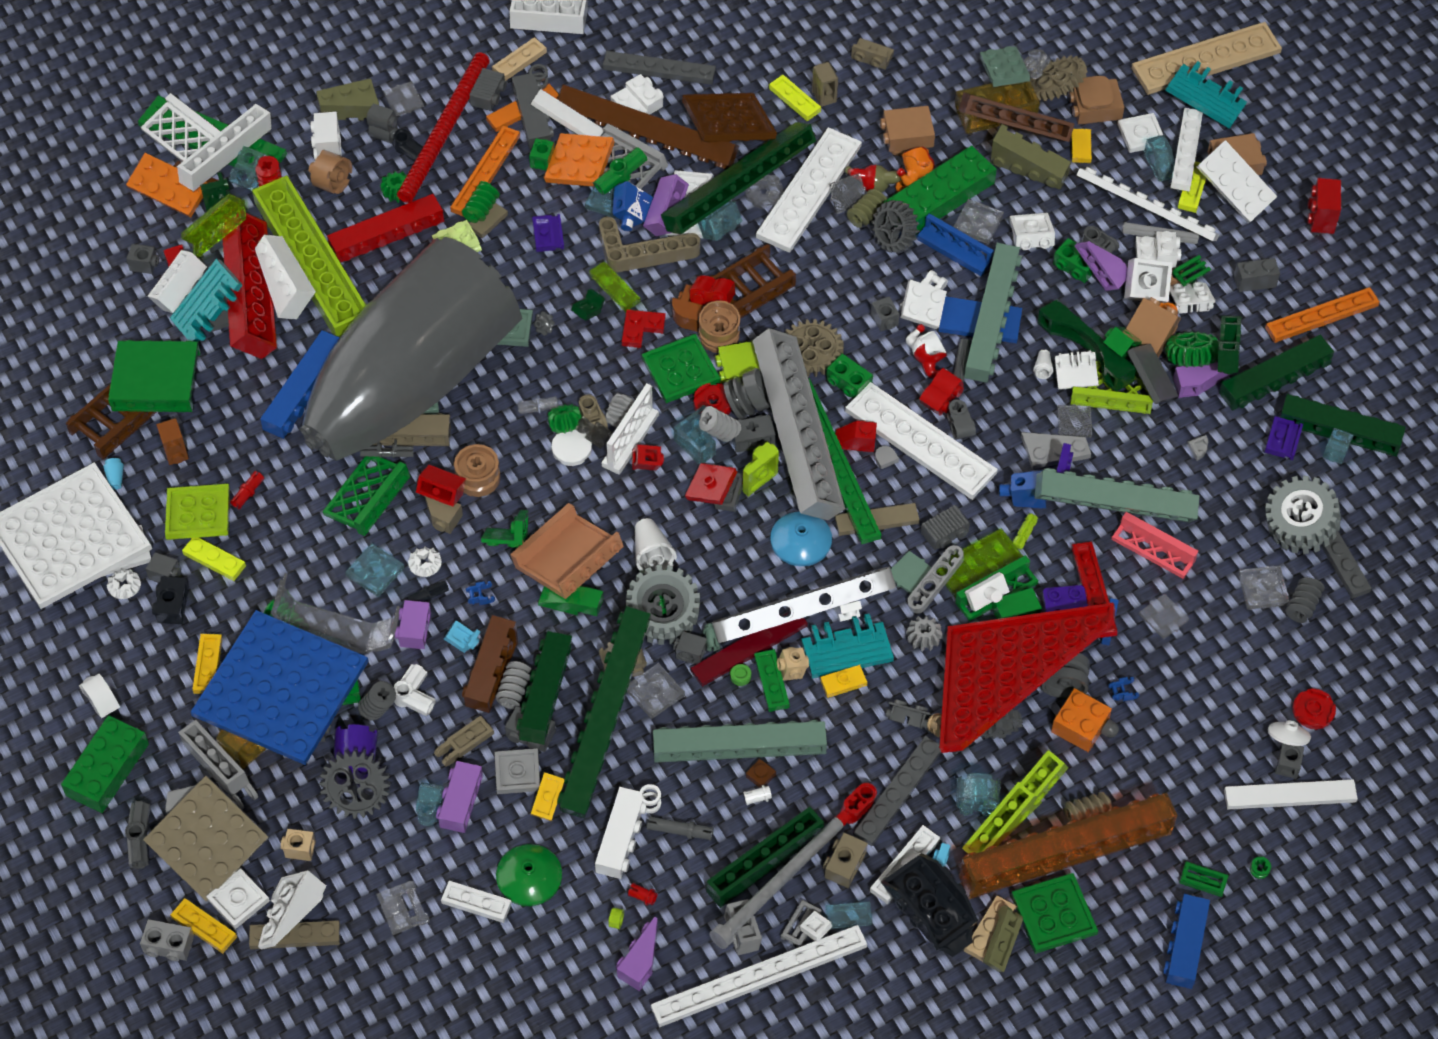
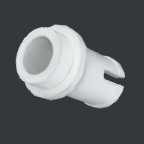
M762 785V788L743 792L746 805L764 800L768 802V799L772 798L769 786L765 787Z

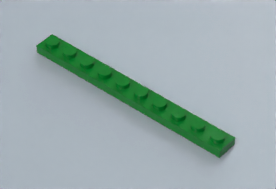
M809 378L848 516L861 544L880 540L882 534Z

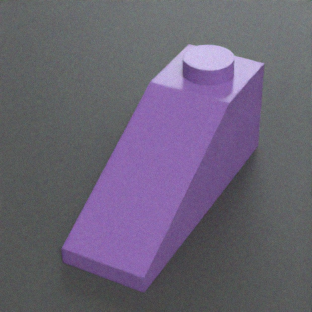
M1090 241L1076 243L1075 248L1105 291L1119 289L1126 281L1127 265L1117 256Z

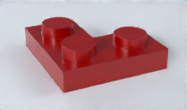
M627 310L622 346L642 348L644 332L664 334L666 313Z

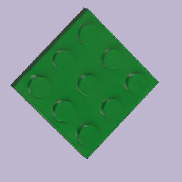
M696 334L642 354V360L666 403L695 393L704 384L716 385L721 383L720 376Z
M1074 873L1011 892L1016 909L1023 916L1022 923L1035 954L1098 934V929Z

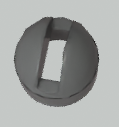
M1109 719L1104 725L1101 734L1108 738H1114L1119 731V727L1114 721Z

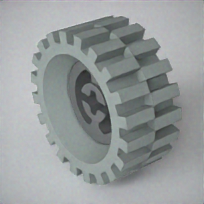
M656 565V571H652L651 567L646 568L644 576L640 572L636 575V582L634 580L631 581L630 588L626 594V606L651 613V620L646 632L647 642L653 643L654 639H658V645H664V640L669 639V644L675 643L677 636L681 637L683 631L691 633L693 624L696 625L699 615L700 594L697 593L698 587L696 583L692 584V577L689 574L685 578L683 577V570L678 568L677 572H674L673 566L667 565V570H662V565ZM659 596H663V606L664 608L666 607V618H662L663 611L662 607L660 606Z

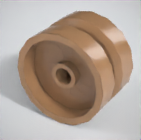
M474 444L466 446L456 455L454 461L455 474L466 478L463 493L473 497H482L495 491L500 483L501 476L499 460L492 448Z

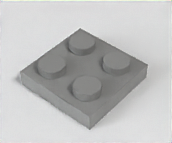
M538 748L495 752L497 794L538 791L540 786Z

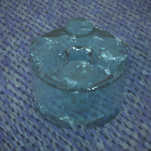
M981 773L967 774V778L963 780L962 776L958 777L956 806L960 809V814L971 815L973 812H982V815L990 816L1000 804V779L997 778L995 781L992 780V775Z

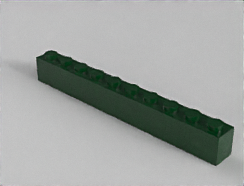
M795 122L776 135V139H770L662 213L661 217L666 231L683 234L816 142L811 124Z
M626 606L625 612H620L617 624H620L618 632L614 631L611 644L614 645L612 651H607L604 663L607 666L605 672L601 671L597 683L600 684L598 691L594 690L591 703L594 705L592 711H587L584 723L587 726L585 731H581L577 743L580 744L578 752L574 751L571 763L574 765L571 772L567 771L564 784H567L565 792H560L557 804H560L561 812L583 819L586 817L651 620V613Z

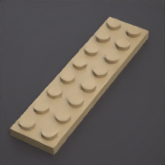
M1266 22L1132 63L1131 69L1147 95L1165 90L1183 64L1190 67L1187 72L1189 74L1196 62L1199 61L1201 65L1196 72L1202 75L1203 71L1209 67L1211 68L1209 76L1279 54L1282 47Z

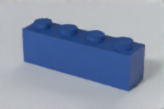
M1184 894L1182 901H1177L1175 914H1178V920L1173 921L1171 934H1175L1174 941H1169L1167 954L1171 955L1170 961H1165L1163 974L1167 975L1165 983L1189 989L1193 988L1210 900Z

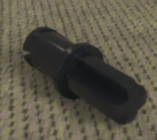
M441 581L428 588L424 586L422 590L408 595L407 598L408 601L431 602L432 598L447 592L449 588L445 581Z

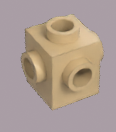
M786 648L782 650L780 657L777 659V668L781 671L783 681L802 679L806 669L809 667V659L804 654L803 648Z

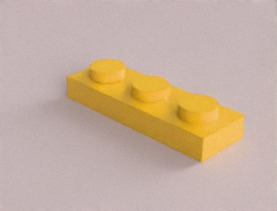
M200 634L192 689L194 694H202L219 668L223 640L222 634Z
M185 898L170 914L173 920L182 926L191 927L193 934L222 954L237 938L235 932Z

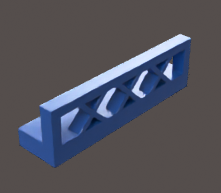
M930 213L926 216L925 227L917 235L918 241L979 276H982L992 264L993 249Z

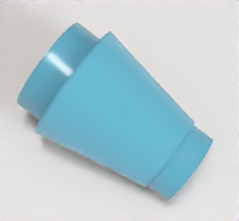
M119 458L107 459L103 466L107 481L113 490L121 489L124 464Z

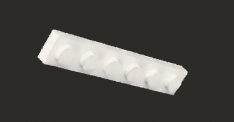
M1184 108L1171 182L1172 189L1190 191L1203 115L1202 112L1196 109Z

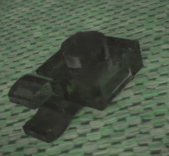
M585 417L578 421L579 424L575 428L579 433H586L585 438L599 449L608 442L613 434L612 431L598 421L592 424Z

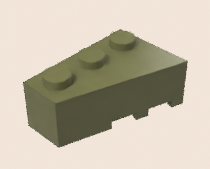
M371 78L316 91L320 112H337L338 120H346L347 118L364 120V118H367V112L372 104L379 105Z

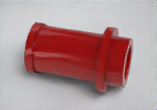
M636 883L631 884L630 887L633 889L629 888L628 896L645 902L647 906L649 904L654 905L658 896L654 889L648 890Z

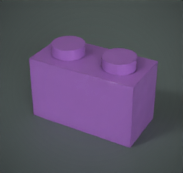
M404 601V607L399 610V620H401L400 626L396 627L395 638L399 640L400 647L425 649L431 618L429 602Z

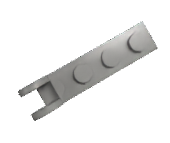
M197 720L178 732L184 747L228 793L229 798L240 809H244V805L235 793L242 788L245 789L253 800L258 798L245 772Z

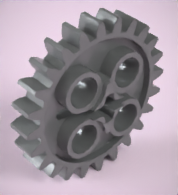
M357 748L354 749L352 754L346 749L344 756L337 752L336 759L331 757L329 759L330 764H325V771H322L320 775L324 779L319 783L324 788L321 789L320 793L327 794L324 802H332L329 807L330 809L335 806L338 808L336 814L343 810L345 811L344 815L346 818L349 813L353 814L354 819H356L358 813L365 818L366 811L373 815L374 808L380 810L381 803L386 802L387 798L385 796H388L390 790L387 788L391 785V782L386 780L390 777V773H383L387 766H379L381 758L374 761V753L368 757L366 756L365 749L361 754H358ZM363 767L367 769L368 774L359 773L358 768ZM342 772L346 774L347 778L340 779L337 773ZM371 788L374 794L368 795L363 789ZM357 792H358L359 797H360V799H361L362 801H359V800H358V798H357ZM343 793H350L353 799H345Z

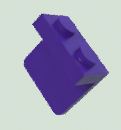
M1082 585L1045 588L1043 590L1046 612L1088 606L1085 588Z

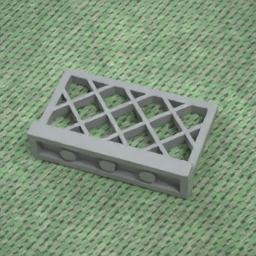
M610 124L603 128L605 133L602 137H613L615 141V146H613L611 151L612 157H609L608 163L618 158L623 159L637 147L647 156L648 160L640 166V172L631 174L630 179L641 177V180L634 186L642 189L659 169L664 171L668 167L663 153ZM625 150V154L615 156V151ZM643 166H653L651 170L643 171Z

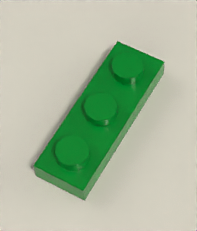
M775 649L754 653L768 711L788 709L790 704L781 671L777 668Z

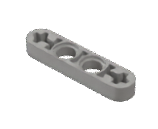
M953 545L948 547L910 594L908 606L913 613L925 611L963 563L964 553L959 546ZM956 553H958V558L954 557L951 560L950 554L955 555ZM941 567H944L948 570L947 574L944 576H940L936 573V571ZM927 583H933L936 587L933 591H926L924 586ZM921 598V605L917 604L914 606L913 601L918 602Z

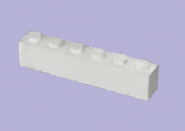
M255 104L177 166L179 183L195 191L201 184L205 183L271 130L270 112Z

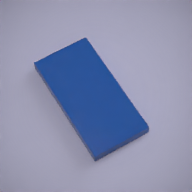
M945 297L939 332L973 337L982 302ZM1010 306L1009 313L1004 314V317H1007L1005 329L1001 328L1000 331L1003 333V342L1017 344L1022 308Z

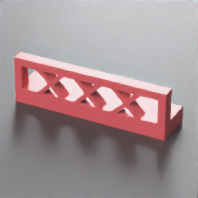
M1125 512L1121 524L1111 539L1182 579L1185 578L1194 565L1198 555V550L1128 512ZM1124 530L1131 534L1132 539L1125 540L1119 537V535ZM1138 542L1148 543L1150 549H1141L1138 546ZM1163 551L1167 554L1168 558L1160 559L1156 556V552ZM1181 561L1187 566L1182 571L1175 567L1174 562Z

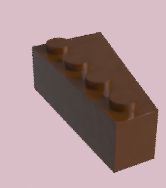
M494 615L491 616L475 665L470 672L469 683L465 685L462 692L466 707L490 713L498 693V688L501 685L506 665L510 663L518 644L515 621Z

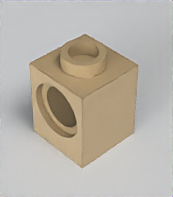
M287 829L286 837L283 836L281 840V849L284 851L285 858L312 861L316 843L314 832ZM295 843H302L298 847H293Z

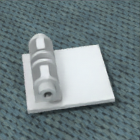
M1194 282L1185 287L1178 283L1170 286V294L1175 302L1174 305L1178 309V314L1188 313V310L1189 313H1192L1193 305L1195 312L1213 309L1215 299L1206 283Z
M1089 350V352H1081L1079 354L1078 351L1077 355H1073V352H1071V355L1059 353L1058 356H1055L1058 390L1073 388V386H1099L1095 352Z

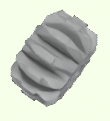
M617 393L609 403L606 414L607 423L618 427L634 403V399Z
M927 615L924 619L918 616L916 621L911 620L907 628L908 643H913L914 649L921 647L922 652L925 648L931 651L933 646L938 647L942 639L941 625L936 624L935 618L928 620Z

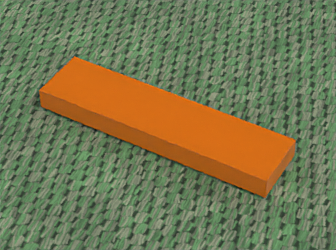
M550 83L545 89H542L558 100L559 94ZM516 101L486 116L487 122L496 132L500 131L502 126L508 127L521 120Z

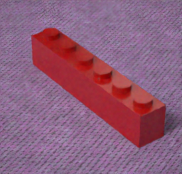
M431 194L327 235L328 243L340 263L348 261L351 258L366 254L376 248L384 247L389 243L401 240L414 233H419L429 227L439 225L444 222L443 210L434 194Z

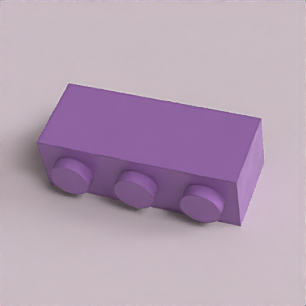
M677 174L661 177L643 226L655 236L672 233L666 231L661 214L685 198L689 184Z
M457 761L455 768H451L448 778L450 783L448 787L444 788L442 795L444 802L442 806L438 807L436 819L439 820L440 828L462 833L466 832L483 778L482 766Z

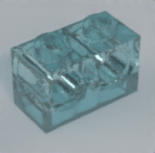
M243 146L237 155V163L230 172L229 181L249 191L258 188L259 183L255 167L258 164L259 158L267 155ZM254 156V161L249 164V159ZM247 174V178L242 181V176Z

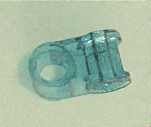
M420 784L416 812L421 825L431 826L436 822L437 809L443 800V785Z

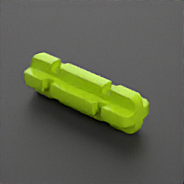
M1032 513L1027 515L1017 533L1018 535L1013 540L1014 548L1023 549L1025 541H1027L1033 527L1037 523L1038 517Z

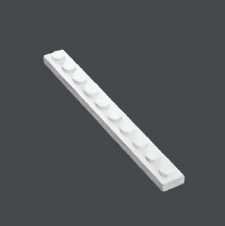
M856 925L822 938L818 942L814 941L651 1004V1009L658 1026L662 1027L867 948V943L859 926Z

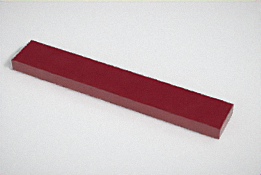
M803 617L749 634L691 667V673L703 687L731 671L733 666L743 664L754 658V653L764 652L806 628L808 623Z

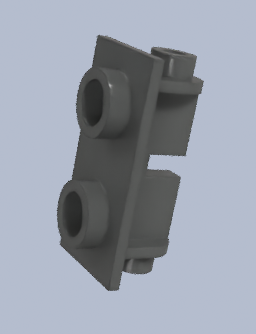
M896 699L894 703L889 702V705L893 706L892 710L888 709L886 717L889 720L904 724L905 718L908 716L910 717L908 725L923 729V727L927 728L928 720L926 716H931V713L927 712L928 708L916 705L914 709L907 707L906 702Z

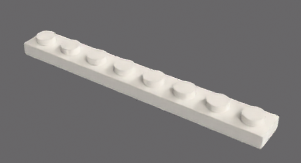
M1090 167L1079 169L1077 176L1211 241H1217L1220 235L1215 232L1216 228L1208 224L1204 227L1198 224L1199 220L1191 216L1185 218L1181 216L1182 212L1171 207V210L1164 208V203L1156 199L1152 202L1142 192L1137 191L1135 194L1130 191L1131 187L1123 183L1117 185L1113 183L1114 179L1106 175L1100 177L1096 175L1097 171Z

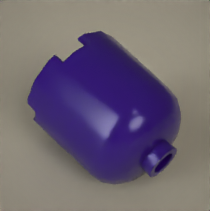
M349 724L348 729L342 730L341 726L337 727L334 737V758L336 759L337 752L344 756L346 749L352 754L354 749L357 748L358 754H361L365 749L366 756L368 757L374 753L373 760L375 761L378 731L374 730L371 732L369 731V726ZM363 767L358 768L359 773H368L367 769Z

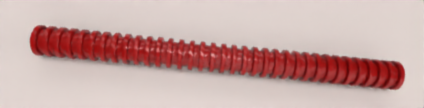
M478 52L473 57L423 149L397 192V196L401 201L411 203L461 112L470 99L471 90L482 68H487L490 63V59L486 54Z

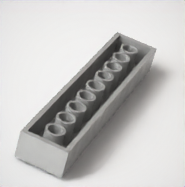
M768 328L752 341L783 449V455L788 467V473L793 485V491L798 503L797 506L801 514L830 520L845 510V506L797 337Z

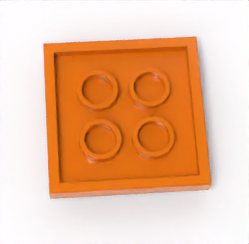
M560 133L544 176L545 182L595 187L593 182L604 174L615 143L613 137Z

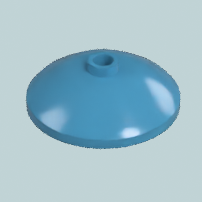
M800 511L792 512L781 517L774 524L770 537L771 547L782 561L790 565L810 566L824 559L829 553L832 545V533L830 527L823 519L801 514Z

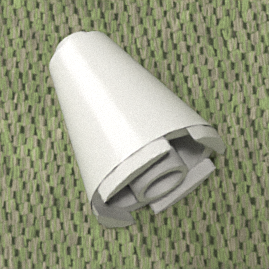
M649 518L641 519L635 525V559L638 570L645 574V569L651 567L652 571H656V565H662V570H665L667 565L673 566L674 559H677L673 546L656 523Z

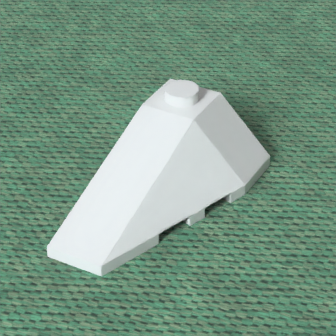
M308 870L281 877L271 898V902L274 905L267 912V917L270 919L263 927L258 947L265 949L275 946L322 900L326 885Z

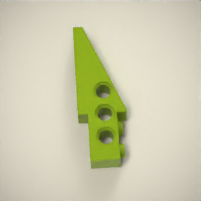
M1048 750L1026 777L1013 787L962 849L978 863H981L1042 803L1041 800L1069 767Z

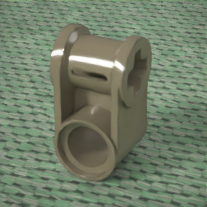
M592 395L582 396L579 400V411L581 412L587 434L591 435L592 432L602 428L604 430L608 429L605 415L601 411L596 398Z

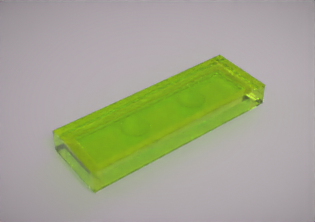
M605 261L589 271V275L625 312L641 302L640 297Z

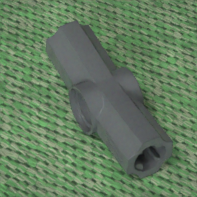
M143 801L131 803L129 821L125 829L129 867L135 869H142L149 865L148 846L143 839L147 836L151 806ZM136 833H141L138 837H132Z

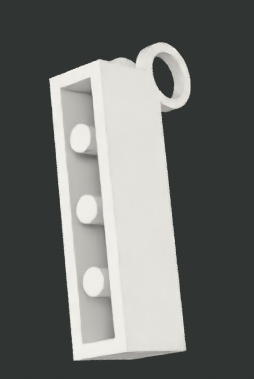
M652 784L645 785L641 788L640 792L619 787L595 862L596 873L621 879L623 872L628 871L630 859H628L629 852H634L636 840H634L635 833L639 834L642 826V821H640L641 814L655 813L661 807V791L657 786ZM648 789H653L657 792V794L654 792L643 793ZM647 797L655 798V800L653 801H647L645 799ZM657 804V806L652 809L646 808V805L653 806Z

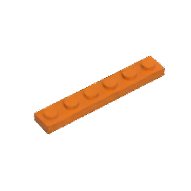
M502 126L451 205L452 213L463 216L462 210L481 181L492 182L520 138L519 131Z
M1369 287L1266 324L1265 329L1273 342L1276 343L1378 307L1380 301Z

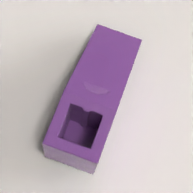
M1217 362L1210 363L1208 366H1196L1195 368L1186 366L1176 367L1173 380L1178 398L1198 396L1232 374L1218 372Z
M656 917L644 925L640 938L633 940L627 956L621 957L616 965L617 978L638 991L643 988L653 972L658 920Z

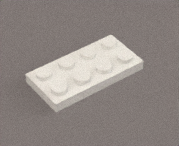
M1226 140L1197 166L1200 172L1247 223H1250L1277 197Z

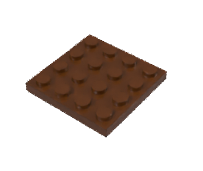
M754 93L687 94L682 97V102L704 142L766 141L768 139H776L777 132Z

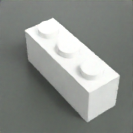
M181 250L148 297L163 311L174 313L185 296L190 293L196 281L203 276L207 266L192 252Z

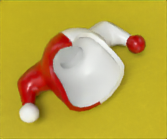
M919 324L916 330L907 336L906 344L913 349V355L921 363L926 376L933 378L940 371L935 368L936 363L947 356V352L934 331L919 336L925 330V326Z

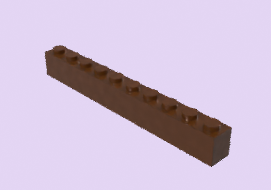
M562 85L558 97L559 101L587 119H595L594 123L605 127L606 124H610L621 131H629V135L637 139L643 136L647 138L646 142L657 145V142L663 143V148L674 151V148H678L681 150L680 154L689 157L692 154L698 155V160L706 163L709 160L715 161V166L723 169L734 164L740 147L726 141L704 142L696 130L566 85Z

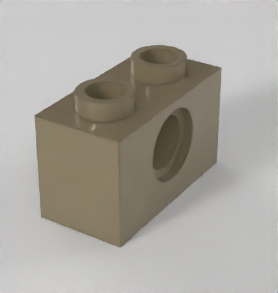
M843 833L841 839L837 838L833 845L832 851L834 853L832 857L828 856L823 865L825 878L849 888L867 853L868 843ZM845 857L848 858L849 861L842 862L839 859Z

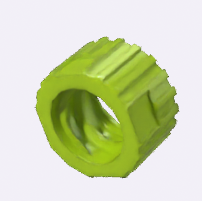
M612 908L609 916V927L621 928L624 919L623 909Z

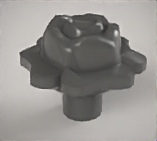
M544 311L541 312V315L537 314L536 321L534 322V326L537 327L536 332L541 333L543 336L552 333V327L555 325V322L552 320L553 316L548 315Z

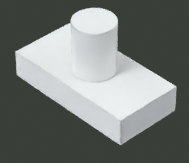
M998 572L965 591L971 610L976 612L991 602H999L1002 596L1010 591L1004 575Z

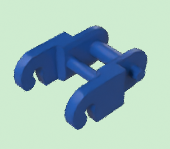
M483 581L476 583L475 586L467 587L466 592L470 595L468 603H479V605L493 603L495 601L494 596L488 599L487 596L483 597L481 593L482 589L490 588L492 582L488 581V584H485ZM474 592H478L479 596L474 597Z
M1128 677L1119 678L1117 682H1111L1108 685L1113 690V700L1118 701L1122 699L1123 701L1137 699L1140 696L1138 692L1133 695V693L1126 692L1124 685L1135 681L1134 677H1130V680H1128ZM1121 687L1123 693H1118L1117 688Z

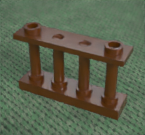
M769 244L757 248L745 258L716 275L710 276L715 279L726 278L734 281L735 286L745 296L739 301H735L732 298L730 302L738 310L740 319L796 286V274L791 269L786 273H782L769 259ZM763 263L776 278L766 282L754 267ZM747 272L760 288L750 291L738 276Z
M111 384L66 422L71 436L79 430L95 442L94 447L97 456L102 460L157 413L117 411L125 418L115 424L100 412L107 405H110L108 397ZM94 417L110 431L100 437L85 424Z

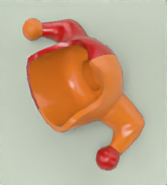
M917 147L904 152L902 158L907 173L905 174V170L899 168L897 175L901 177L903 184L908 187L934 169L935 163L929 155V150L924 147Z

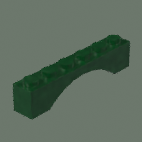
M1055 300L1039 309L1038 324L1050 335L1070 339L1088 351L1095 352L1096 360L1102 371L1103 381L1114 391L1117 392L1134 382L1135 366L1103 343L1105 339H1102L1092 328L1088 327L1078 316L1073 314L1067 306Z

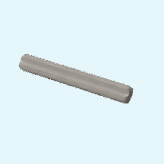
M1127 222L1123 224L1122 233L1156 238V231L1176 232V237H1180V242L1197 244L1199 240V234L1194 232Z

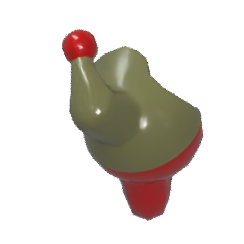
M878 164L869 165L865 169L852 168L851 166L845 168V173L850 174L851 177L855 178L857 175L862 188L866 192L870 189L884 192L889 187V184L898 183L901 180V177L897 175V171H887L886 168Z

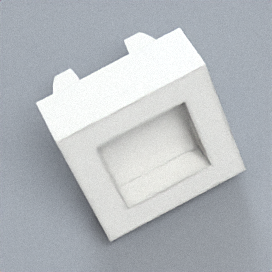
M816 911L800 925L801 931L816 942L832 928L831 922Z

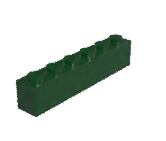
M1320 334L1223 381L1219 394L1232 411L1237 408H1244L1250 402L1260 400L1266 394L1272 391L1276 392L1288 383L1293 384L1299 378L1309 376L1321 367L1329 366L1332 362L1334 350Z
M1289 394L1286 396L1280 418L1294 421L1295 424L1300 425L1302 423V431L1396 457L1406 426L1399 425L1398 423L1387 422L1376 417L1365 416L1358 412L1343 410L1336 406L1325 405L1318 401H1311Z
M547 631L546 638L541 639L539 651L542 652L541 655L537 654L535 667L537 669L532 670L530 678L532 686H528L525 698H528L527 702L523 701L521 708L523 717L518 718L516 730L520 731L519 740L545 744L571 651V635Z
M808 807L707 880L706 892L721 908L805 847L823 829V820L811 807Z

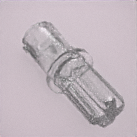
M556 396L543 399L536 397V400L519 402L517 406L519 414L537 411L541 413L540 411L557 408L558 403Z

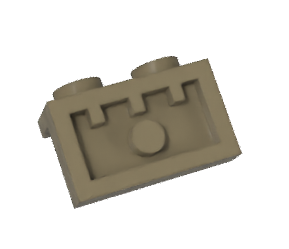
M860 38L858 43L852 46L851 58L886 70L894 55V49Z

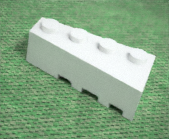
M512 0L510 28L584 34L588 0Z
M263 235L255 247V251L277 316L284 319H297L316 291L282 236Z

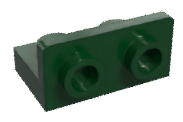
M221 172L217 173L219 181L200 185L207 215L230 211L229 203L232 202L230 191H226L229 190L227 178L223 179Z

